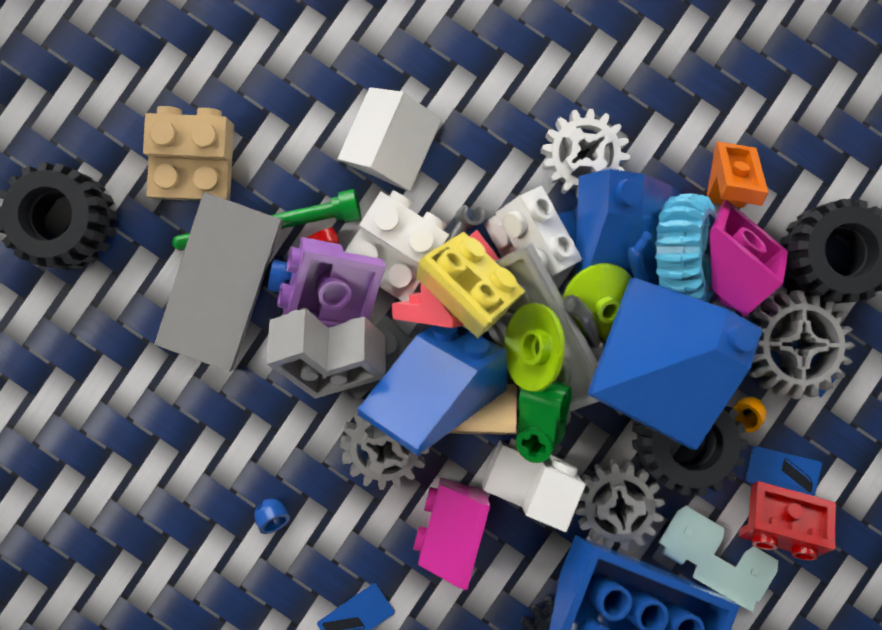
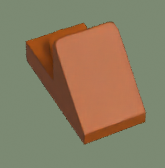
M717 141L707 196L711 202L721 205L725 200H728L738 208H744L747 203L763 206L769 192L757 149L755 147Z

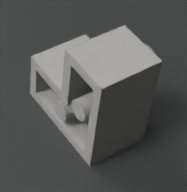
M306 308L294 310L286 315L270 320L267 365L313 398H319L381 380L386 374L385 335L365 316L353 318L345 323L328 328Z

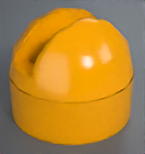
M752 396L744 397L733 406L739 414L734 419L744 424L746 432L757 431L766 420L767 410L760 399ZM746 409H751V410H752L751 412H749V413L746 414V415H744L743 412H742L743 410H746Z

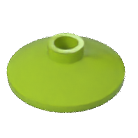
M611 263L596 264L579 272L567 285L562 298L564 300L569 295L577 296L591 311L599 337L606 341L629 279L632 277L627 271ZM572 314L585 340L588 341L581 322Z
M530 303L519 308L512 316L505 334L504 349L507 350V369L514 382L524 390L541 391L546 389L555 381L563 364L565 351L563 330L555 313L543 304Z

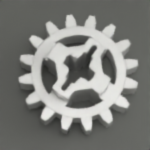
M589 109L584 118L580 117L577 110H573L569 117V123L562 117L557 119L555 125L559 132L549 129L545 138L552 144L543 145L541 148V154L550 156V159L542 164V169H552L554 172L549 182L551 184L559 180L564 184L561 189L563 194L569 191L570 188H575L576 198H578L579 178L572 176L573 173L590 174L606 169L625 171L619 164L626 163L630 159L629 154L621 152V149L629 143L628 138L618 139L616 135L622 126L617 124L610 128L607 125L609 120L607 113L600 120L594 119L593 109ZM581 129L591 130L597 134L584 133ZM561 141L564 142L563 146L567 150L566 159L562 163L559 157ZM593 146H597L590 158L586 157L583 160L579 159L576 163H572L580 150H590ZM607 146L610 150V163L608 167V162L604 159L605 147Z

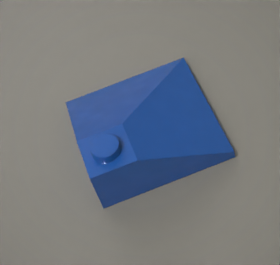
M606 169L579 176L576 248L583 260L575 264L574 277L587 267L600 263H611L621 267L634 278L628 260L629 246L633 248L642 237V233L647 231L653 235L652 240L646 244L640 254L643 255L649 283L659 286V275L656 273L657 259H655L656 227L659 225V214L665 201H668L669 197L679 196L681 189L646 174L616 169Z
M631 278L627 284L587 395L685 447L697 450L751 368L762 329L728 309L637 278Z

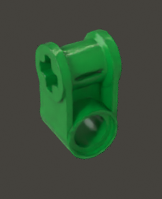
M553 382L549 387L541 391H527L521 388L518 404L520 412L516 448L524 459L532 463L545 462L552 455L554 446H557L564 439L567 415L572 400L571 386Z

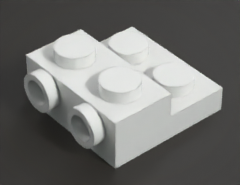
M542 186L518 196L495 212V216L483 223L501 257L533 243L551 277L583 260Z
M394 190L389 196L380 191L359 224L360 229L345 252L383 259L386 268L380 288L401 301L409 300V294L414 293L421 283L416 278L418 262L423 256L445 243L449 237V234L443 231L447 224L429 212H426L424 217L419 216L410 210L413 203Z

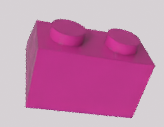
M725 200L719 207L710 231L712 290L725 307L736 309L745 317L783 285L788 251L730 201Z
M440 478L437 488H429L424 506V511L430 512L427 527L419 526L413 550L420 552L419 566L464 590H467L490 508L487 493L483 489Z

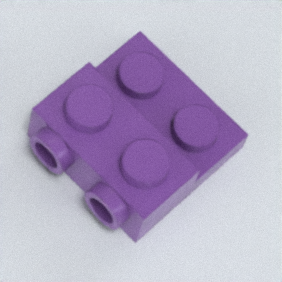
M301 237L299 248H290L287 259V271L292 272L289 284L282 283L280 286L277 306L283 308L284 315L294 310L306 308L328 328L345 323L353 318L365 316L369 320L386 268L384 260L344 252L340 244Z

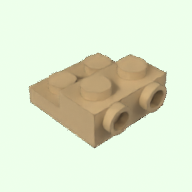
M158 106L157 114L145 113L143 154L148 156L146 197L163 200L201 201L203 192L230 201L234 124L227 117L222 116V111L213 108H198L197 115H182V110L179 108Z

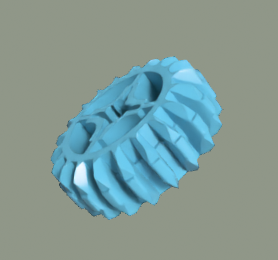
M690 193L669 197L659 214V225L656 227L657 241L655 242L656 273L659 275V286L708 302L714 294L711 276L710 231L716 214L715 207L708 196Z

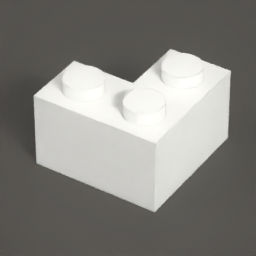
M511 438L510 443L502 440L499 441L482 481L483 491L521 506L526 516L564 532L568 529L586 484L576 474L578 469L571 466V462L552 454L545 462L532 463L524 459L516 448L515 438Z

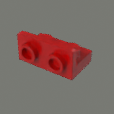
M757 481L751 485L748 524L739 529V538L752 541V545L760 549L775 550L779 548L790 551L791 556L797 559L817 560L818 556L835 550L836 502Z

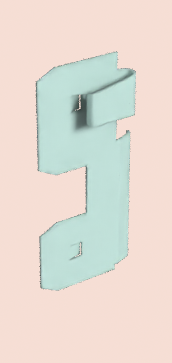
M687 505L678 510L658 542L664 546L662 554L680 565L684 564L686 560L697 565L693 574L694 579L754 613L753 610L756 602H760L777 573L778 560L753 546L744 552L739 563L734 567L714 555L723 540L724 528Z

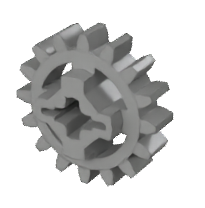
M358 409L354 411L356 424L346 421L344 432L348 436L341 437L340 448L346 450L342 454L343 464L353 463L350 467V475L352 477L360 473L364 474L363 485L368 486L374 479L378 480L379 490H384L386 481L392 480L395 487L398 488L401 485L400 477L405 475L410 480L415 478L413 466L424 468L425 461L421 454L429 453V448L418 456L360 417ZM386 441L392 442V445L386 444L383 449L378 447V445L383 446ZM357 443L361 445L362 450L367 451V461L360 454Z
M610 460L609 470L606 471L598 464L594 465L597 475L594 478L585 474L582 476L583 482L587 487L583 490L580 500L583 502L578 503L575 509L576 515L583 516L578 521L581 529H590L589 537L593 542L603 537L605 547L610 549L615 541L620 543L623 551L628 550V541L633 539L639 546L644 545L641 535L646 532L649 535L655 536L656 531L651 525L652 521L662 522L664 519L662 514L655 509L665 505L661 495L654 494L660 489L658 483L655 480L647 481L649 473L644 468L634 473V465L631 461H626L623 469H619L615 460ZM624 480L636 484L642 492L639 493L638 490L630 491L626 488ZM607 483L606 487L602 490V492L598 495H595L596 492ZM617 492H619L624 500V503L621 504V510H619L620 518H618L613 509L617 503L616 499H618ZM638 516H641V517L637 520V522H635V523L633 524V522L637 519V517H638ZM595 517H598L599 520H608L613 524V529L602 525Z

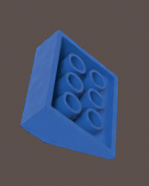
M575 535L560 572L549 630H731L740 606L714 590Z

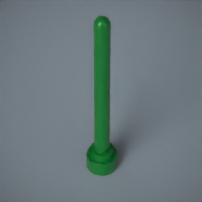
M355 189L338 192L337 197L331 198L332 202L271 215L283 220L281 229L330 218H336L337 221L344 220L345 223L362 220L360 204ZM190 233L175 236L172 241L173 247L179 251L185 250Z

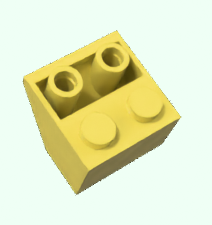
M465 232L460 233L426 254L418 262L416 278L477 338L489 330L525 292L517 283L515 276L509 270L500 267L486 253L483 245L478 240L469 237Z

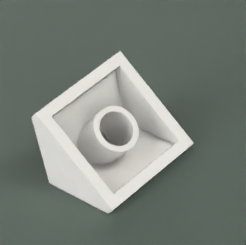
M369 87L340 152L338 161L410 192L442 119L405 92Z

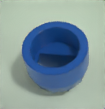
M273 260L268 291L279 293L282 283H290L292 272L287 271V262Z
M274 498L263 500L262 505H257L255 509V523L261 534L273 533L284 527L290 520L285 506Z

